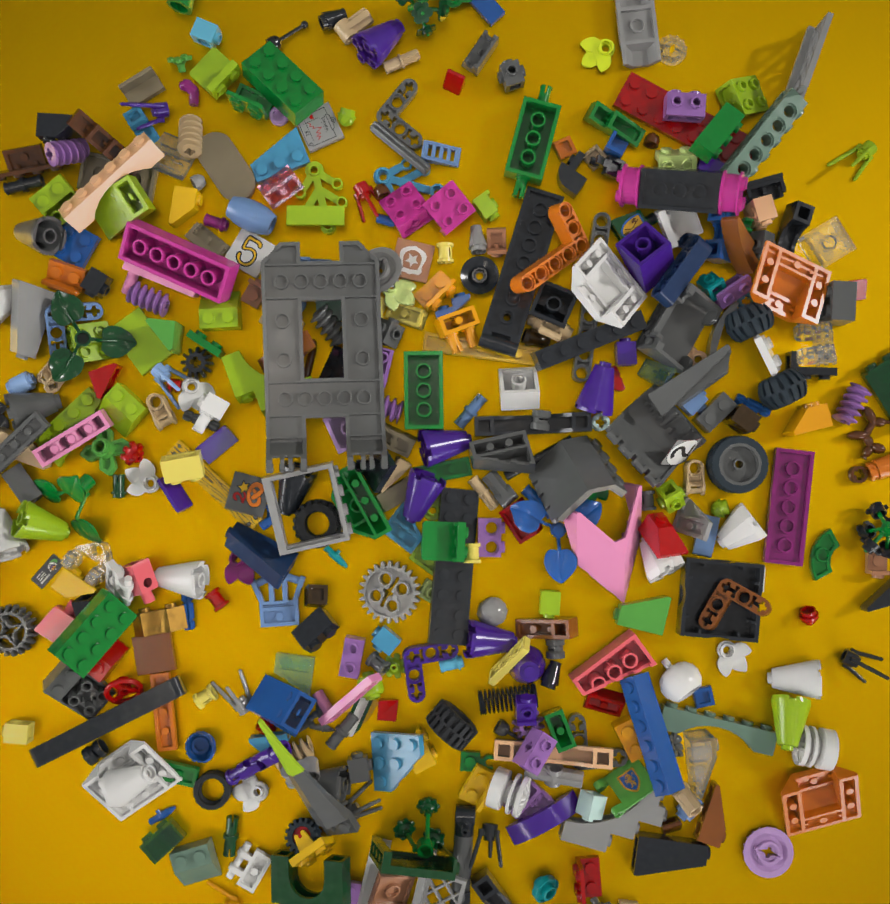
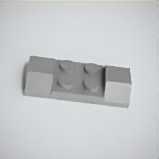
M615 0L623 66L633 69L649 67L660 62L662 59L654 0Z

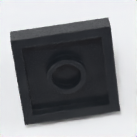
M388 450V469L381 468V455H373L375 468L371 470L369 467V455H365L366 470L361 469V460H356L355 462L356 472H362L374 493L381 492L397 467Z

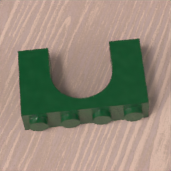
M279 849L271 855L272 903L351 904L350 856L332 854L325 859L324 886L322 891L314 892L307 889L301 883L298 876V867H292L288 861L296 855L294 854L295 852Z

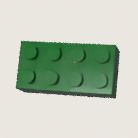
M271 41L267 42L241 63L243 77L295 126L299 125L324 104V91Z
M404 351L405 430H444L443 351Z
M102 588L47 650L84 678L137 618V615L111 592Z

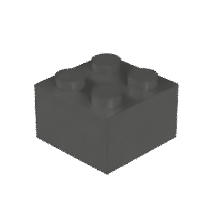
M837 280L829 282L818 325L843 326L855 321L857 282Z

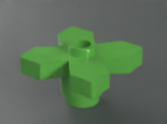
M108 428L96 436V440L93 441L92 445H86L81 451L80 456L89 462L99 460V469L106 475L112 476L118 468L115 456L125 453L122 449L125 446L129 447V442L124 438L114 440V431Z

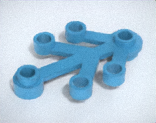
M405 159L390 169L380 167L373 175L375 183L385 184L391 193L394 192L391 184L401 187L408 181L412 182L418 192L429 194L431 197L435 191H439L443 187L441 184H434L431 187L413 181L420 176H428L430 171L424 175L416 169L401 178L394 176L402 170L410 171L412 169L411 164L409 167L403 166L405 162H408ZM386 175L387 178L385 180H381L380 176Z

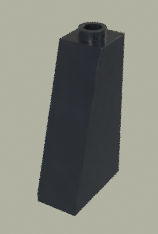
M639 831L638 834H635L630 869L633 875L640 876L706 866L707 859H710L711 850L707 844L693 838Z

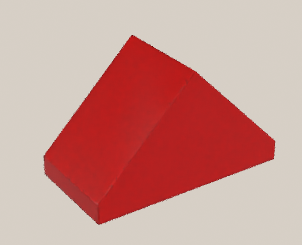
M112 363L88 372L97 398L103 400L104 396L114 386L123 366Z

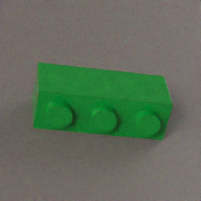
M726 102L697 137L689 151L706 164L712 158L716 160L723 151L720 149L722 145L726 147L733 138L731 134L733 132L737 134L744 125L741 121L745 115Z

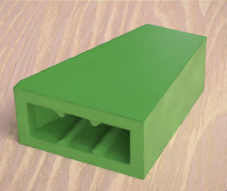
M661 595L619 603L618 608H615L613 612L614 622L620 626L663 636L671 597Z

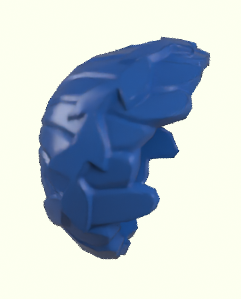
M199 731L193 733L186 740V754L193 762L206 763L213 758L216 752V741L207 732Z

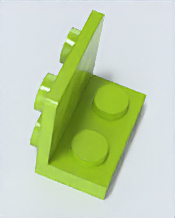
M756 75L730 79L715 90L721 107L728 102L742 112L745 117L766 112L769 109Z
M108 321L77 324L80 331H87L94 338H102L103 329L109 326ZM69 325L65 329L68 349L73 352L77 345L74 339L77 331L73 325ZM91 341L88 346H80L76 355L83 358L84 363L114 359L108 357L102 351L101 346L103 342Z

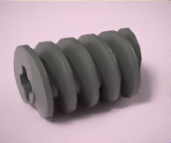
M325 304L313 313V318L310 322L317 321L318 323L315 328H323L320 334H328L325 341L332 339L330 347L338 346L343 343L342 322L337 321L338 317L336 315L331 316L333 311L332 309L326 310L328 304Z

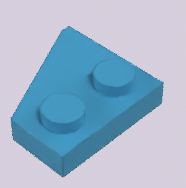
M403 502L388 520L392 530L385 535L412 554L421 542L422 536L416 527V523L413 524L405 520L403 516Z

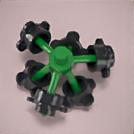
M879 501L871 504L865 513L867 515L870 514L874 520L880 519L882 525L876 528L869 521H864L862 525L856 526V530L861 537L860 541L863 543L861 547L865 553L868 552L871 555L874 552L877 556L881 555L890 559V518L886 516L889 507L887 504L883 505ZM879 531L880 534L874 540H872L876 536V533ZM883 536L886 537V540L881 541L879 545L876 544Z

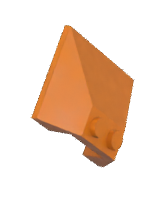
M766 240L750 295L753 302L762 305L763 303L772 310L774 316L786 322L817 325L832 272Z
M835 766L832 771L812 768L791 774L781 791L786 835L790 837L860 818L861 805L858 774Z

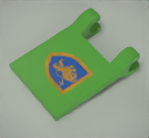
M628 760L624 766L618 767L593 784L598 793H601L610 785L622 802L611 808L615 818L621 817L628 809L654 791L648 771L639 760L633 763Z

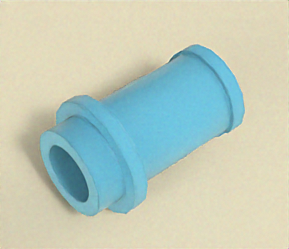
M456 655L455 658L439 661L440 670L442 673L454 669L461 670L464 667L462 656Z

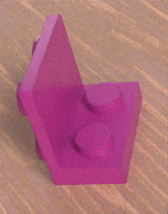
M453 180L449 181L423 203V207L441 228L440 232L443 236L449 234L476 211Z
M408 181L379 201L381 207L393 221L403 239L433 220L423 207V203L426 202L411 181Z

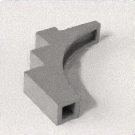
M653 791L619 818H615L612 812L603 815L602 820H593V822L585 821L582 817L571 816L561 823L558 833L559 838L566 842L606 852L607 846L610 847L612 842V835L610 834L633 840L634 835L639 832L640 823L638 821L661 827L662 822H665L667 818L666 807L660 802V800L663 801L664 796L655 797Z

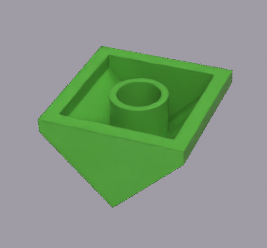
M153 318L145 320L170 352L177 355L182 353L185 326L171 320Z

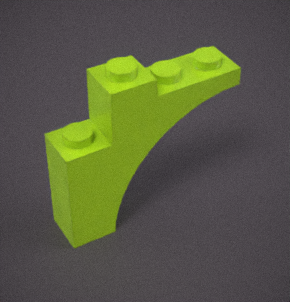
M239 350L221 357L237 401L240 404H246L257 398L261 412L266 417L264 375L248 365Z

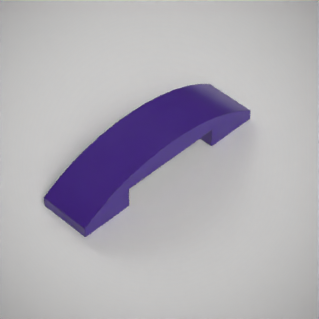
M572 789L556 798L557 801L527 818H520L506 826L505 828L513 844L517 845L533 839L574 815L578 802L574 790Z

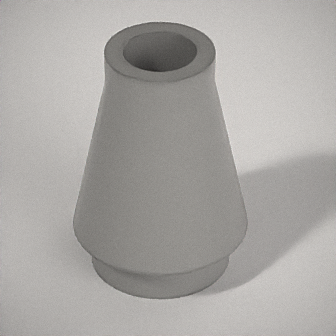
M472 225L470 227L469 250H471L473 255L484 254L487 243L482 226Z

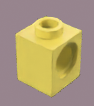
M12 719L6 722L1 732L3 743L27 745L34 740L35 721Z

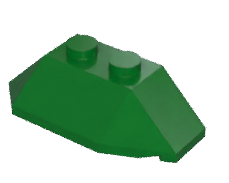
M347 466L340 469V476L337 477L338 484L343 486L344 496H341L343 504L347 503L349 515H346L347 523L351 522L353 533L377 539L390 532L392 528L385 512L362 472H356L355 469L348 470ZM332 490L331 499L337 508L334 492Z

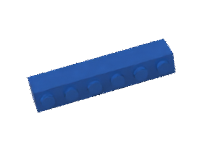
M649 672L620 680L655 797L671 795L685 789Z

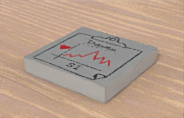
M329 102L324 103L298 125L310 154L345 138Z

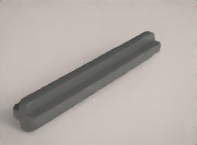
M374 121L370 125L371 132L422 174L426 175L430 171V164L380 123Z

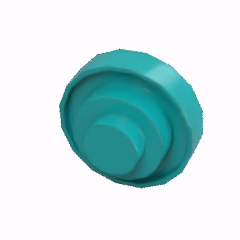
M552 875L538 877L532 889L534 899L539 903L551 900L558 889V880Z

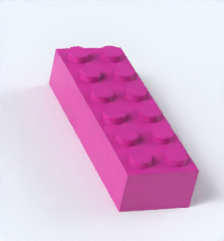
M139 219L127 221L118 258L219 304L230 300L240 264Z

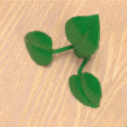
M83 474L80 479L78 475L59 477L57 484L62 491H57L56 487L46 480H34L43 496L53 503H59L61 501L60 496L64 493L69 494L75 501L80 502L75 520L71 521L72 527L81 537L94 542L103 540L100 539L97 530L91 523L80 519V513L90 495L89 491L96 484L90 475Z

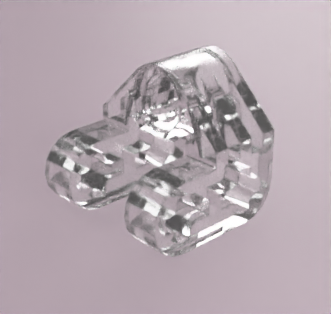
M821 321L817 325L799 324L793 328L796 341H813V347H805L796 351V359L799 365L815 364L820 366V364H824L825 366L829 363H832V365L837 364L832 323Z
M105 541L76 546L75 549L68 551L64 555L60 565L67 570L77 568L86 556L95 562L99 561V565L89 571L84 581L92 587L101 584L106 579V562L113 559L111 547ZM97 546L102 548L101 555L96 552Z

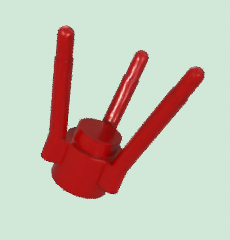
M361 181L354 185L353 190L355 194L353 196L357 203L361 221L364 223L365 217L360 199L361 201L366 200L375 217H378L379 214L370 199L372 195L375 197L372 185L369 186L366 181Z

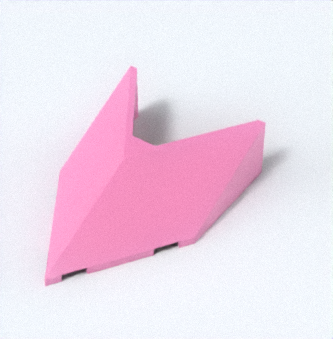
M625 482L624 487L627 490L625 498L630 515L626 531L621 533V539L613 541L580 512L574 511L564 520L572 552L577 558V565L623 603L625 602L641 538L638 528L641 525L642 485Z

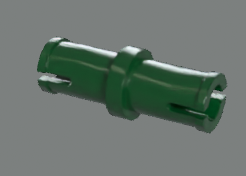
M228 815L226 817V832L223 833V839H225L223 856L228 857L230 849V857H234L236 854V840L239 838V833L237 832L239 816L234 815L232 823V815Z

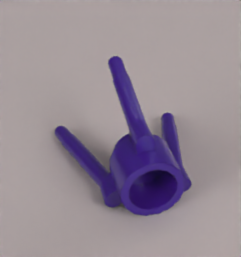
M120 102L121 106L151 108L152 116L157 119L136 127L138 131L157 123L165 122L164 118L169 117L167 102Z

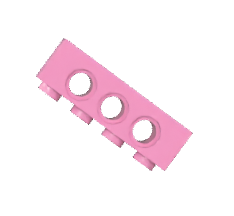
M103 408L36 448L32 453L42 468L112 427L114 423Z

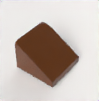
M678 816L666 818V821L662 822L661 831L663 835L681 830L682 823Z

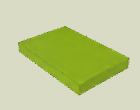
M138 307L114 326L127 330L135 338L137 345L127 353V356L141 375L145 376L157 363L164 362L174 353L166 348L145 320L148 317Z

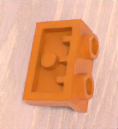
M51 258L48 263L47 276L42 279L41 284L46 285L51 290H60L67 294L78 296L85 291L80 284L89 270Z

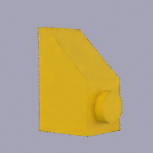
M174 185L168 222L173 228L179 227L198 213L199 207L203 204V196L198 189Z

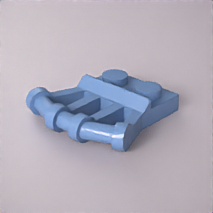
M288 574L282 583L283 600L275 601V588L262 577L257 580L254 578L251 586L259 601L261 628L300 624L299 597L306 579L305 576L301 575L299 577ZM288 581L298 584L292 600H289ZM268 583L269 601H265L259 588Z

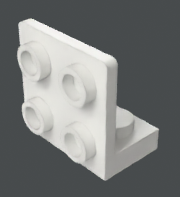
M660 209L654 211L661 232L671 242L672 249L679 246L677 241L680 240L679 238L683 234L692 233L699 235L703 233L697 212Z

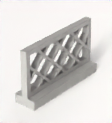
M828 12L816 28L812 26L807 27L785 90L793 87L804 98L834 13Z
M456 876L455 881L442 880V884L435 886L432 879L418 877L412 904H431L427 896L432 892L435 893L439 900L433 904H446L445 902L453 899L455 904H462L468 879ZM452 882L462 884L461 890L454 893L449 884ZM445 886L450 895L442 898L438 889Z

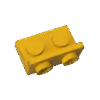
M476 763L460 789L458 798L474 805L476 812L480 813L482 808H486L487 792L495 771Z

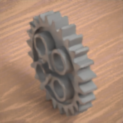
M392 560L388 561V565H386L385 561H382L381 567L378 564H374V570L371 568L367 570L370 575L362 576L366 582H360L364 589L358 592L364 594V596L359 600H365L366 603L362 608L368 607L367 614L373 612V619L379 616L382 623L386 618L387 623L390 624L393 618L395 623H398L399 616L402 620H405V613L409 616L413 614L410 608L417 609L414 602H420L416 595L421 594V591L416 590V587H419L421 584L414 582L418 576L412 577L413 570L407 572V565L400 568L399 561L394 566ZM385 573L388 574L391 578L389 584L383 581V575ZM396 577H399V581L396 583V585L393 587L391 591L393 595L388 596L384 603V606L381 607L382 601L386 598V596L389 593L387 589L391 588L394 585ZM400 584L406 585L407 592L405 594L399 591ZM375 590L380 592V600L374 598L373 592ZM391 600L397 603L396 610L390 608L389 603Z

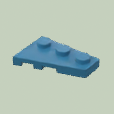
M297 127L250 164L258 184L307 166L310 163Z

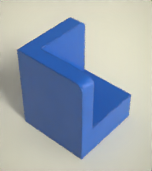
M614 130L603 152L606 156L612 155L621 159L629 143L616 137L617 131Z

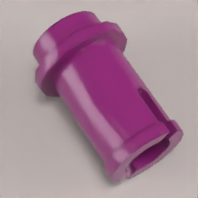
M206 214L203 225L219 229V232H226L229 227V220H226L225 217L219 218Z

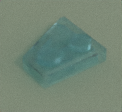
M277 652L274 673L285 678L290 684L297 686L307 695H310L315 657Z

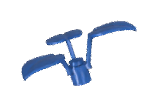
M586 499L575 511L583 514L596 526L601 517L602 504L598 501ZM524 500L511 505L510 510L514 522L521 531L526 533L534 532L539 528L540 523L550 527L551 534L557 540V550L550 549L546 552L544 565L548 574L555 581L564 583L577 567L576 555L569 549L561 550L560 538L566 533L565 524L561 522L550 524L543 521L546 510L539 502Z

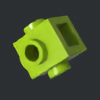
M673 479L655 488L658 495L656 501L661 509L665 508L669 514L686 505L684 500L685 492L681 486L678 487Z

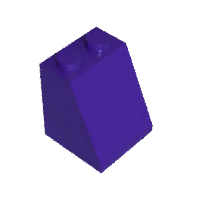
M647 221L615 244L629 273L645 293L656 286L674 261L671 242Z

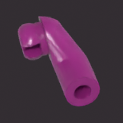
M189 79L180 81L179 88L189 94V105L198 107L199 89Z

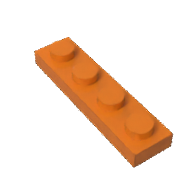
M171 671L150 674L151 688L171 679ZM174 700L153 710L157 752L177 750L179 748Z

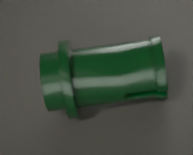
M112 475L113 492L111 494H113V498H125V494H127L125 492V475Z

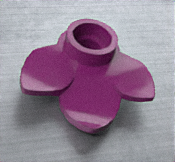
M231 553L229 564L224 572L226 582L232 584L239 579L244 584L251 585L255 577L254 570L242 560L237 563L238 557Z

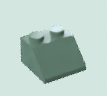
M212 836L177 846L169 854L174 874L184 886L222 875Z

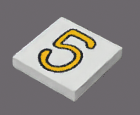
M241 229L225 258L240 264V270L256 279L261 274L260 262L274 250L275 245L255 233Z

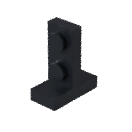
M790 351L785 355V370L795 368L803 374L806 380H811V377H818V380L826 381L830 380V377L837 376V368L799 367V351Z

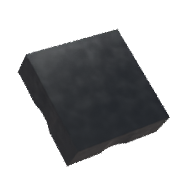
M682 556L685 564L681 567L676 633L680 636L721 637L733 641L758 643L760 616L734 601L730 603L718 626L712 631L705 630L699 625V617L716 587L723 579H731L761 596L765 565ZM731 584L728 586L724 585L725 593L730 591L736 594L737 591L730 587ZM744 592L740 595L742 603L750 600L749 593ZM722 600L714 601L713 608L715 610L723 607ZM754 600L753 604L759 608V603ZM709 610V612H710L712 615H715V616L717 617L718 614H716V613H714L713 611ZM712 615L710 616L709 619H707V618L704 619V621L706 622V625H705V626H707V624H710V625H711V624L713 623V622L710 620L711 617H712Z

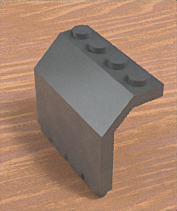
M653 384L622 411L605 430L608 439L614 445H619L617 449L627 460L632 459L630 463L640 474H645V480L652 487L656 486L658 488L679 465H661V462L677 440H697L702 438L693 452L707 440L676 406L663 417L648 397L649 393L659 388L656 384Z
M585 435L560 440L535 465L534 474H529V478L553 524L559 521L563 522L593 493L611 490L620 497L627 493L624 487L625 482L616 474V467L609 462L610 457L601 449L603 446L596 438L591 439Z

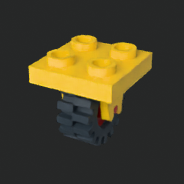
M310 818L293 820V823L288 825L290 828L285 831V833H288L285 836V840H288L286 845L287 847L290 846L289 850L296 854L288 860L292 867L302 868L313 865L319 855H326L332 850V846L336 844L333 836H321L322 829H319V825H316L315 821Z

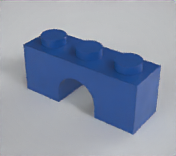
M722 212L721 215L718 213H708L707 221L711 222L714 227L713 239L705 240L712 247V252L706 259L707 261L714 264L731 263L723 239L721 218L736 216L735 213Z

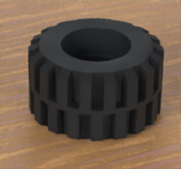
M323 499L310 500L302 504L295 512L293 531L295 530V536L301 541L342 532L338 510L330 501ZM322 512L328 517L329 528L324 534L315 535L309 530L307 521L312 513Z
M441 699L426 716L430 728L445 743L459 751H462L478 733L473 722L460 709L447 700Z

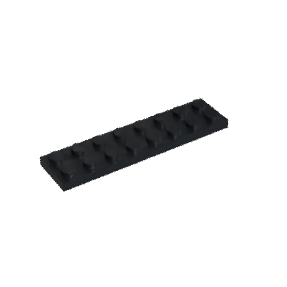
M444 487L440 493L438 521L466 522L469 534L468 538L465 539V544L475 543L479 502L477 492L475 490ZM434 561L427 643L467 646L473 563Z

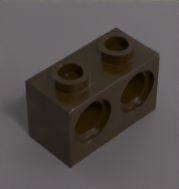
M742 403L738 404L722 422L741 435L755 432L760 426L759 420L762 417Z

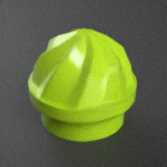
M341 107L340 112H338L340 124L345 127L352 125L356 119V111Z
M718 499L711 506L712 514L723 518L726 517L725 515L730 514L727 500Z

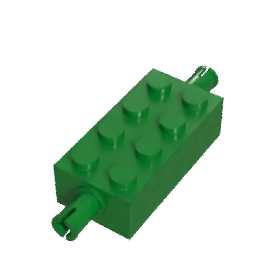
M542 84L540 86L538 99L524 96L504 171V177L516 180L512 193L514 198H517L518 191H520L518 199H524L527 183L540 186L561 110V105L549 102L553 89L549 85L546 93V85Z

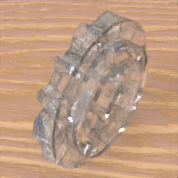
M669 34L659 41L662 63L673 66L684 60L687 53L684 39L682 40L678 35L672 36ZM673 44H675L674 46H675V50H676V51H674L673 54H671V56H669V54H670V52H669L670 49H669V48H670Z

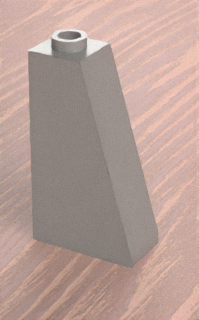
M13 279L11 288L10 351L17 353L16 357L28 360V357L36 359L46 328L45 309L51 305L55 292Z

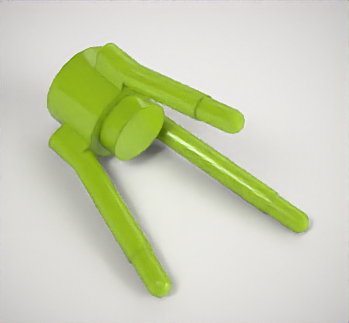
M870 140L863 144L859 143L853 149L827 163V166L829 167L857 151L856 155L858 158L851 166L854 167L861 160L865 162L853 178V181H856L868 163L873 159V155L878 150L877 146Z

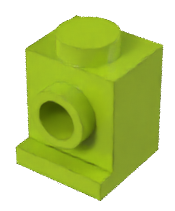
M486 190L472 200L473 207L484 223L488 221L493 222L500 216L497 202L494 198H489V190Z

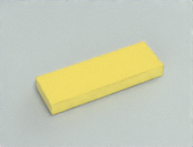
M523 636L490 669L489 684L495 686L530 651V638Z

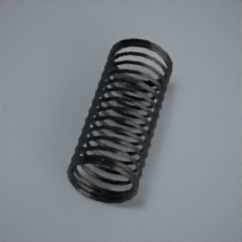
M535 683L531 684V689L529 684L526 687L523 684L522 689L518 685V691L514 685V693L511 686L509 691L505 687V693L503 687H501V695L498 687L496 693L495 689H492V695L490 689H488V697L484 689V699L482 691L478 690L480 714H487L486 702L489 714H491V705L495 714V702L497 712L499 713V700L501 710L504 712L503 697L505 708L508 712L507 695L510 710L513 711L512 698L515 708L516 695H520V693L522 695L524 691L528 693V689L530 694H535L538 708Z

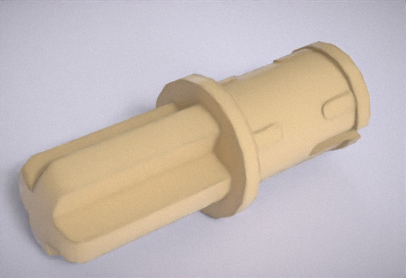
M417 49L402 55L397 54V57L383 62V67L386 74L400 68L405 69L406 65L420 60V54Z
M475 475L468 481V484L477 492V497L482 499L489 510L492 511L498 507V501L490 493L489 488L483 484L478 475Z

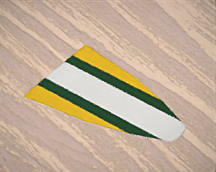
M360 698L347 710V715L349 712H352L359 718L349 731V737H352L366 723L378 705V701H366L365 698Z

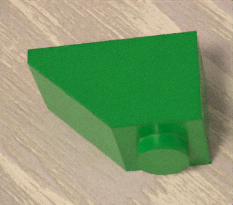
M560 706L542 713L551 737L558 741L555 745L558 753L577 746L563 709Z

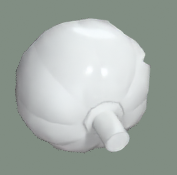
M667 658L661 661L666 671L659 680L660 691L667 699L679 703L701 687L702 676L699 669L692 663L683 661L672 665Z

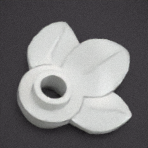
M194 377L186 378L182 382V392L178 396L179 407L183 412L187 411L191 406L198 411L200 406L197 403L203 393L207 395L210 391L216 394L214 388L209 383L199 382ZM189 384H193L195 389L189 390L187 387Z
M143 458L139 467L125 470L127 479L132 483L126 490L129 494L140 496L145 492L154 493L159 489L160 486L157 483L159 478L155 475L156 468L151 461ZM150 480L154 482V485L152 487H149L148 482Z
M728 640L720 642L717 646V654L719 655L717 667L721 674L727 677L732 669L746 672L747 661L745 656L752 652L750 647L743 642L733 643ZM724 647H729L727 653L723 652Z
M256 775L242 780L243 783L238 784L232 790L234 798L238 801H243L244 812L256 810L260 805V801L266 799L269 793L268 785L258 781Z

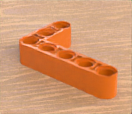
M569 202L554 204L548 209L549 219L560 239L561 245L511 279L510 287L514 293H525L534 290L583 256L590 248L587 236Z

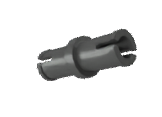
M349 712L342 723L335 727L336 730L325 742L326 745L332 750H336V747L344 737H348L349 731L359 718L354 713Z

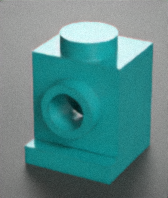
M712 271L708 274H702L698 281H696L698 289L713 302L717 301L716 295L726 288L724 278H720Z

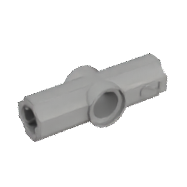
M547 763L544 764L538 776L525 770L524 777L528 776L534 780L544 781L551 788H557L560 785L582 788L584 771L565 768L562 764Z

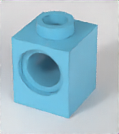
M196 18L190 32L191 38L194 42L210 49L216 48L222 40V32L219 26L202 18Z

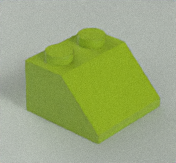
M232 292L230 300L220 304L201 296L199 329L204 332L242 330L241 292Z
M119 382L104 396L98 408V411L104 408L114 423L113 427L125 438L150 412L147 405L126 385Z

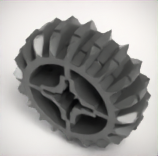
M11 604L0 607V623L2 626L0 631V654L4 653L5 657L10 656V654L13 657L17 656L18 653L20 655L24 654L25 650H30L31 644L36 642L33 637L38 636L39 633L34 631L37 625H34L33 622L37 618H31L32 612L26 613V607L20 608L18 604L13 605V607ZM10 615L18 618L21 621V623L15 622V620L11 618ZM18 627L17 629L13 630L14 632L6 634V632L10 631L11 628ZM23 629H24V637H22V634H21V632H22ZM2 638L8 639L13 645L6 643Z

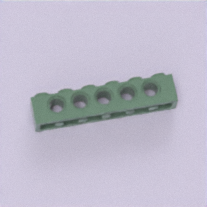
M793 87L782 91L719 171L727 170V173L740 174L741 171H744V177L749 178L758 171L759 164L770 156L769 152L781 142L780 138L782 135L786 134L793 127L792 123L804 113L803 109L808 104Z

